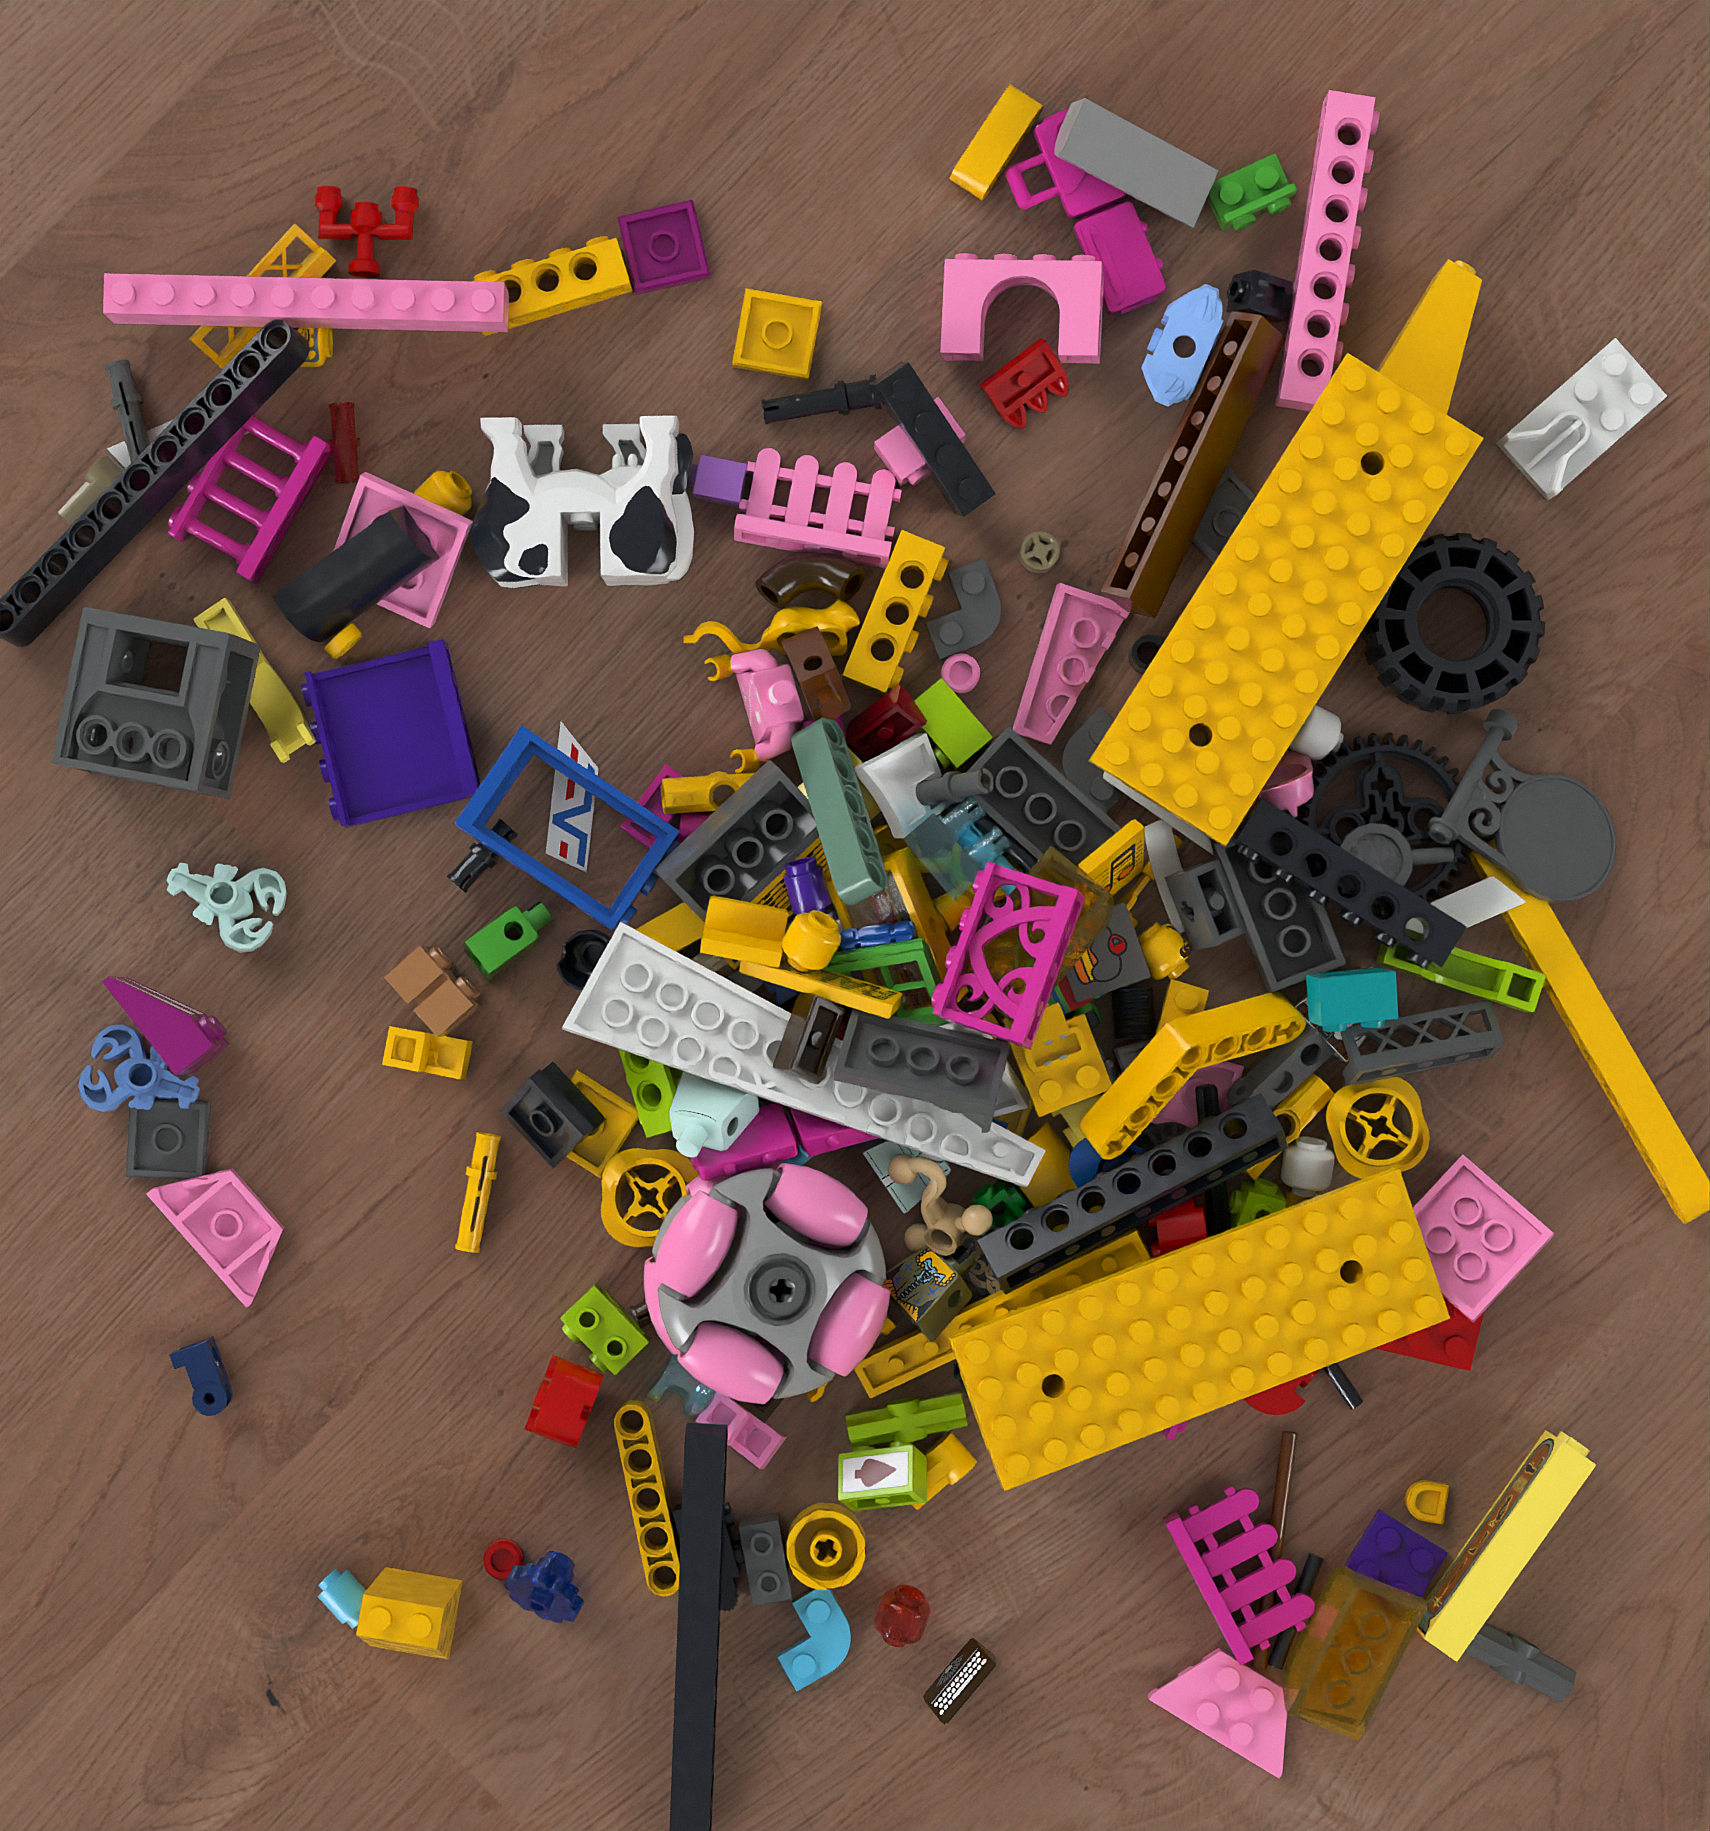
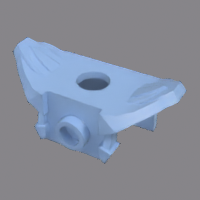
M1204 284L1168 305L1161 320L1165 327L1163 330L1155 329L1147 347V350L1154 353L1153 355L1147 353L1141 367L1154 401L1169 407L1173 403H1179L1183 400L1188 401L1193 391H1195L1203 374L1206 360L1209 355L1211 356L1221 335L1218 332L1224 320H1221L1223 305L1219 298V289ZM1180 336L1190 337L1196 345L1195 353L1188 358L1177 356L1173 350V342L1176 338Z

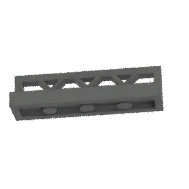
M1490 1000L1385 1020L1384 1027L1362 1028L1361 1025L1347 1027V1030L1340 1032L1350 1061L1343 1070L1347 1086L1493 1058L1504 1045ZM1481 1013L1487 1031L1476 1033L1462 1024L1467 1016ZM1439 1021L1451 1028L1453 1031L1450 1037L1439 1040L1427 1033L1426 1030L1430 1023ZM1424 1024L1422 1029L1417 1027V1025ZM1397 1029H1404L1417 1037L1413 1045L1408 1047H1402L1389 1038L1393 1031ZM1387 1031L1385 1036L1380 1034L1381 1032ZM1366 1035L1380 1044L1375 1053L1360 1056L1355 1037ZM1421 1040L1426 1042L1424 1044H1419ZM1384 1047H1386L1387 1049H1389L1388 1051H1383V1052H1382V1050L1384 1049Z

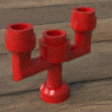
M334 186L317 187L315 207L319 211L318 239H353L358 237L357 258L349 262V275L360 278H376L380 276V265L376 260H373V237H379L380 240H413L414 213L419 208L417 189L406 186L394 188V195L391 197V207L396 212L395 224H382V212L378 211L379 205L373 202H356L355 209L351 210L350 224H337V213L342 208L343 201L341 189Z

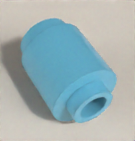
M335 1569L318 1585L323 1591L317 1597L342 1624L346 1622L353 1629L358 1625L362 1598L366 1589L348 1569L342 1574Z

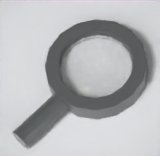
M1370 823L1357 827L1343 838L1339 846L1401 886H1404L1412 872V865L1454 861L1452 846L1411 850L1404 836L1398 830L1386 824ZM1342 876L1340 880L1350 891L1355 893L1356 885L1353 879L1348 876Z

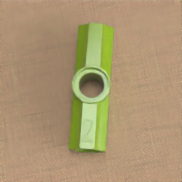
M961 1391L920 1399V1397H907L890 1401L884 1407L845 1414L852 1449L890 1441L913 1442L926 1438L927 1434L968 1426Z

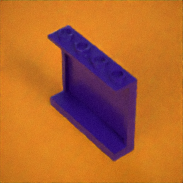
M443 639L429 642L427 647L315 674L311 671L304 672L307 683L301 684L303 698L307 707H313L316 721L310 722L311 732L315 737V744L322 745L325 759L319 761L324 782H331L334 797L329 798V807L333 820H340L341 826L349 828L472 798L481 785L449 647Z

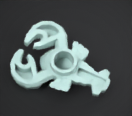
M180 863L178 868L172 869L166 880L169 884L167 891L173 896L181 891H185L189 897L200 903L193 911V916L201 922H205L206 925H211L214 916H217L220 936L226 947L239 953L250 952L261 947L270 937L274 926L270 921L258 932L252 931L256 926L261 925L263 920L261 918L246 919L237 924L235 921L246 918L253 913V902L249 894L252 890H254L260 907L267 912L269 909L267 901L269 897H272L275 900L272 914L278 916L285 906L287 891L285 881L278 872L262 867L251 870L237 881H232L238 871L236 866L231 867V865L217 864L214 869L213 878L207 875L189 874L188 864Z

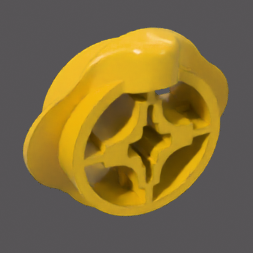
M1392 1077L1351 1086L1346 1085L1339 1089L1328 1103L1326 1125L1333 1141L1334 1153L1341 1167L1352 1176L1364 1179L1393 1167L1399 1168L1403 1172L1416 1166L1425 1156L1430 1140L1429 1129L1422 1113L1420 1098L1407 1081L1399 1077ZM1381 1095L1387 1097L1380 1110L1376 1113L1370 1114L1352 1107L1356 1101L1366 1096ZM1397 1104L1404 1109L1409 1119V1137L1403 1135V1132L1395 1128L1392 1123V1116ZM1380 1117L1385 1120L1383 1127L1390 1134L1381 1133L1377 1137H1373L1371 1135L1372 1127L1367 1125L1368 1122L1366 1121L1375 1122ZM1346 1118L1354 1121L1353 1123L1361 1127L1364 1137L1358 1152L1351 1146L1346 1136ZM1380 1141H1387L1403 1148L1398 1155L1390 1159L1373 1160L1368 1158L1371 1151Z
M633 1148L613 1155L605 1166L601 1182V1218L607 1232L615 1240L627 1246L653 1247L659 1229L642 1231L632 1224L638 1218L642 1219L649 1213H655L664 1221L670 1211L667 1198L671 1190L674 1189L673 1186L679 1182L682 1197L687 1196L686 1185L699 1176L698 1170H694L691 1160L686 1156L669 1149L646 1150ZM648 1166H660L670 1171L664 1178L661 1177L654 1183H647L636 1174L637 1170ZM627 1181L634 1191L635 1198L632 1205L628 1208L629 1211L624 1215L621 1208V1192ZM639 1185L652 1192L659 1191L655 1198L664 1212L649 1204L643 1205L646 1201V1196Z

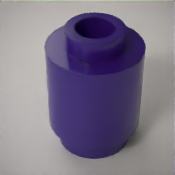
M805 857L785 864L786 874L783 877L792 912L801 914L818 910L825 913L824 908L831 904L823 868L821 865H817L816 857Z

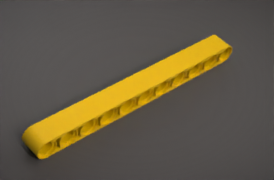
M1494 838L1487 844L1497 851ZM1470 852V861L1481 881L1494 876L1526 901V903L1500 914L1532 969L1546 975L1543 984L1546 993L1672 1209L1685 1224L1710 1210L1709 1178L1548 902L1531 896L1521 889L1508 874L1477 852Z

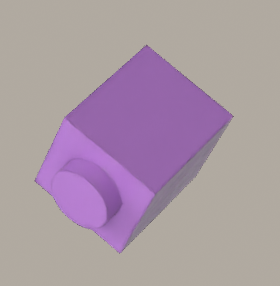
M700 455L699 464H692L687 487L694 488L693 496L695 500L739 508L747 478V464Z

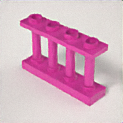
M258 410L208 461L203 472L198 471L193 476L188 486L190 494L183 507L179 505L175 508L168 521V526L171 527L168 531L170 536L183 542L187 534L190 533L235 558L236 564L239 565L236 573L256 585L334 451L328 443L316 436L312 437L310 443H299L255 418ZM246 431L295 458L294 462L297 465L290 477L285 476L282 478L236 452ZM227 465L275 491V496L278 499L271 511L265 510L263 512L216 485ZM208 499L256 525L258 534L251 545L246 544L243 546L197 520Z

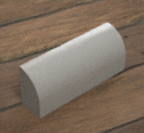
M1086 98L1071 103L1055 144V155L1190 228H1194L1219 171Z

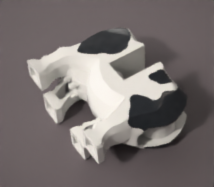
M641 416L640 424H603V435L614 448L616 455L612 459V469L601 475L579 469L560 470L564 454L561 444L565 433L562 425H524V434L531 445L527 456V446L521 438L522 424L518 418H480L483 433L493 443L494 456L491 464V482L486 488L471 525L472 543L486 571L501 587L568 586V524H574V529L581 531L596 530L597 524H600L601 577L607 586L668 584L670 581L680 580L685 575L692 560L694 541L692 513L686 493L693 461V450L687 435L679 433V420L677 416ZM642 435L646 442V449L641 443Z

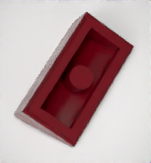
M899 684L849 722L845 741L870 760L903 742L926 725L927 720L907 690Z

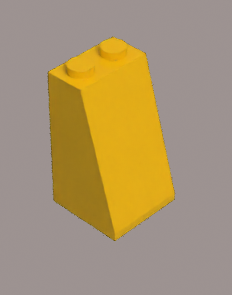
M1449 259L1433 277L1377 369L1379 373L1446 415L1482 279L1475 275L1476 271L1470 265L1458 260L1454 263Z
M385 1567L363 1594L356 1635L372 1647L448 1660L463 1580Z

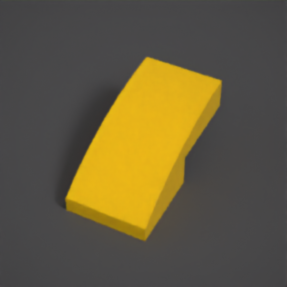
M389 1026L382 1065L466 1080L473 1041L449 1036L437 1037L433 1033Z

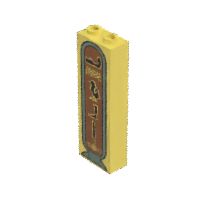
M1545 1430L1410 1621L1412 1626L1425 1640L1456 1662L1460 1659L1595 1468L1596 1464L1586 1458L1590 1450L1562 1431L1556 1437Z

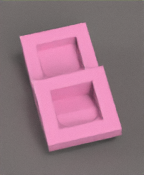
M715 1392L695 1420L697 1423L727 1424V1445H730L759 1469H765L787 1438L769 1423L760 1421L734 1399Z

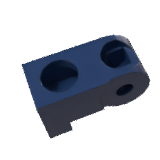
M214 1336L176 1349L169 1354L174 1369L183 1366L186 1368L194 1389L192 1402L196 1411L202 1415L213 1416L228 1406L233 1395L232 1387Z

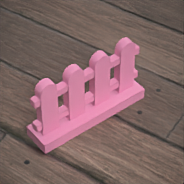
M772 448L761 450L757 456L756 463L748 461L747 474L753 475L749 500L741 499L739 511L746 512V515L738 513L736 515L734 541L799 553H833L858 564L886 569L892 542L885 541V538L893 540L895 527L887 526L892 501L900 502L902 490L894 489L896 480L891 471L885 469L877 471L873 475L871 484L857 482V470L854 465L848 462L838 464L834 469L833 477L819 475L818 461L810 455L801 456L796 461L795 469L792 470L780 467V455ZM777 479L792 482L787 507L772 505ZM815 487L830 489L826 514L811 512ZM854 494L869 496L864 522L849 519ZM770 517L784 519V522L770 520ZM808 524L822 526L823 529L808 527ZM847 531H848V532H854V533H859V534H862V535H861V536H856V535L846 534V532H847Z

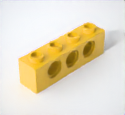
M607 236L591 239L586 242L587 247L571 251V248L557 249L548 254L549 258L534 262L533 259L518 261L511 265V270L497 274L495 270L485 271L475 275L474 281H472L504 282L506 288L517 287L521 289L520 298L516 302L509 303L508 329L633 291L617 238L609 240ZM590 264L597 268L595 275L589 280H581L576 277V272L582 265ZM555 276L559 279V283L554 290L545 292L539 289V283L544 277ZM482 332V333H483L484 336H488V335H491V334H494V333H497V332Z
M901 530L842 674L843 680L882 696L887 694L889 688L893 689L899 685L905 670L898 666L904 652L912 653L919 636V632L913 630L918 616L926 618L934 596L928 594L933 580L941 582L949 560L943 558L945 547ZM913 569L921 573L923 583L919 587L911 589L903 585L901 575L907 570ZM895 605L904 607L909 615L907 621L901 625L890 623L886 618V612L890 607ZM884 641L893 647L894 654L889 660L878 661L872 656L871 649L877 642Z

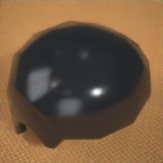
M596 929L578 931L562 944L561 959L556 967L566 985L576 990H583L611 939L609 935Z

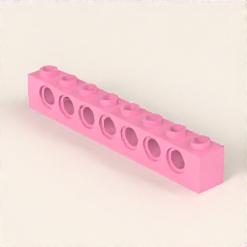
M1329 90L1323 101L1275 406L1310 411L1331 379L1333 364L1339 365L1341 360L1343 341H1337L1339 326L1345 327L1349 313V303H1345L1343 300L1345 288L1352 287L1355 275V265L1349 264L1351 250L1358 249L1361 237V226H1356L1355 224L1357 212L1364 211L1368 189L1362 187L1364 173L1369 174L1373 161L1374 150L1368 149L1369 136L1376 134L1380 112L1374 111L1376 97ZM1341 131L1352 133L1356 139V144L1351 146L1343 144L1338 138V133ZM1335 169L1346 171L1350 177V182L1347 184L1336 182L1332 177V171ZM1329 207L1338 208L1344 215V221H1331L1326 215V209ZM1324 245L1332 246L1338 253V259L1335 261L1324 259L1320 254L1319 248ZM1319 283L1327 285L1331 289L1332 298L1320 299L1315 295L1313 286ZM1310 322L1321 323L1326 330V336L1323 338L1313 337L1308 332L1307 324ZM1304 360L1316 362L1320 368V374L1315 377L1306 375L1301 368V362Z

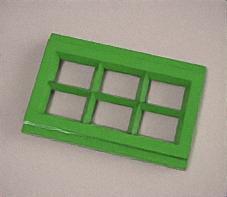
M924 938L835 952L829 964L823 968L852 977L850 972L880 967L886 983L885 988L894 991H905L926 987L931 1001L936 986L939 983L943 984L929 945L925 942ZM917 961L924 980L894 985L888 966ZM901 1004L892 1015L933 1026L952 1023L934 1015L933 1006L904 1011ZM849 1019L842 1020L836 1038L841 1041L844 1040Z

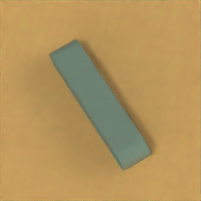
M821 717L793 734L791 741L835 889L846 904L854 906L884 889L888 884V879L843 732L834 719Z

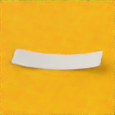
M1161 819L1145 826V841L1154 877L1171 924L1179 933H1182L1185 930L1164 878L1181 871L1182 867L1175 845L1172 826Z

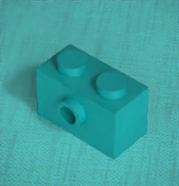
M1379 967L1306 974L1309 1022L1323 1026V1031L1325 1032L1347 1030V1024L1361 1023L1362 1028H1379L1385 1026V1020L1398 1019L1396 971Z

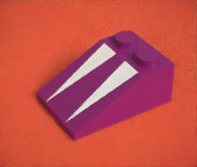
M108 976L102 980L106 988L175 1076L193 1074L230 1045L224 1038L227 1034L226 1029L215 1016L212 1015L208 1018L205 1013L128 977Z

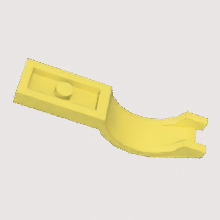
M226 597L193 619L198 628L230 633L256 643L235 607ZM260 649L249 703L263 722L271 739V747L279 760L285 763L290 760L289 754L304 744L311 746L316 740L296 699Z

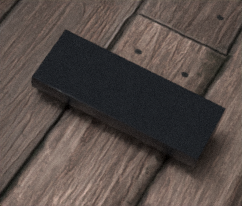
M403 505L388 511L278 591L272 598L296 630L312 641L324 642L436 562L440 557Z

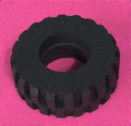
M1456 533L1453 536L1438 534L1417 543L1360 633L1361 639L1366 642L1367 651L1364 654L1368 664H1374L1380 674L1377 676V679L1385 688L1390 686L1397 692L1396 697L1406 704L1412 702L1419 705L1420 710L1432 713L1443 711L1447 714H1457L1468 710H1476L1504 697L1528 675V668L1536 662L1541 650L1538 647L1539 638L1545 634V622L1540 621V610L1544 609L1542 596H1536L1532 588V584L1536 582L1529 570L1525 573L1516 564L1520 559L1510 550L1504 553L1496 548L1497 542L1485 537L1481 540L1473 539L1472 535L1468 533ZM1442 588H1455L1469 594L1479 604L1485 616L1486 636L1484 643L1476 653L1462 660L1452 661L1437 656L1424 644L1418 631L1417 612L1421 603L1430 593Z

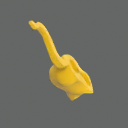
M838 599L826 609L791 606L780 610L772 619L770 626L762 634L761 641L756 644L740 642L729 628L715 621L701 623L692 635H684L683 642L696 643L701 636L710 633L719 636L734 654L758 649L769 651L774 648L781 654L786 655L781 641L818 626L832 656L844 655L847 651L848 638L846 634L853 627L859 626L860 620L855 610L848 603Z

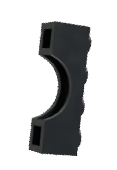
M899 362L869 383L890 417L901 427L923 458L933 477L934 483L955 514L964 517L996 495L909 362Z

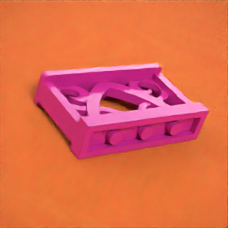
M988 861L985 870H980L976 875L973 884V893L976 894L971 908L967 907L961 916L959 930L962 933L957 946L953 945L947 954L945 967L948 971L943 984L939 983L934 990L931 1005L934 1007L933 1014L945 1021L1031 1050L1085 897L1077 889L1065 885L1061 886ZM1004 885L1017 887L1022 897L1021 909L1015 911L1014 903L1007 895L1006 904L1001 908L995 907L993 899L996 891ZM1030 890L1058 898L1056 906L1031 907ZM987 915H989L993 921L984 926ZM1033 923V934L1037 930L1045 932L1043 941L1037 944L1030 942L1028 935L1029 924ZM1019 927L1020 941L1024 949L1036 959L1033 968H1018L1007 973L997 984L988 967L984 947L999 935ZM970 962L975 974L967 973ZM1016 979L1025 981L1026 989L1024 993L1016 994L1013 986L1009 990L1008 996L1004 993L1006 988ZM971 986L973 988V995L967 1001H977L983 997L985 992L989 999L979 1010L969 1013L964 1012L957 1003L959 992L963 987ZM996 1005L1012 1018L1014 1022L1011 1029L982 1019Z

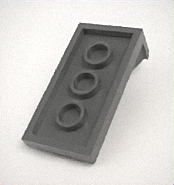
M853 1008L835 1067L833 1080L930 1102L941 1109L963 1114L981 1127L982 1133H988L991 1128L994 1109L1006 1068L1010 1043L894 1016L886 1019Z

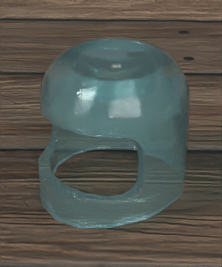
M671 1354L657 1384L647 1393L646 1398L658 1403L664 1391H670L684 1399L683 1414L694 1416L701 1414L710 1406L716 1392L696 1380L678 1362V1354Z

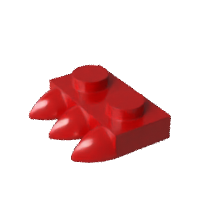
M1042 338L979 384L998 416L1003 418L1009 425L1018 429H1024L1026 426L1024 403L1036 412L1045 413L1048 405L1045 388L1061 397H1067L1069 391V381L1065 370L1047 341Z

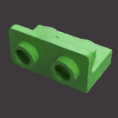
M1273 154L1214 181L1207 200L1222 232L1231 227L1235 231H1240L1255 223V217L1266 211H1269L1270 215H1275L1289 208L1292 205L1291 200H1293L1298 190L1295 183L1289 184L1276 154Z

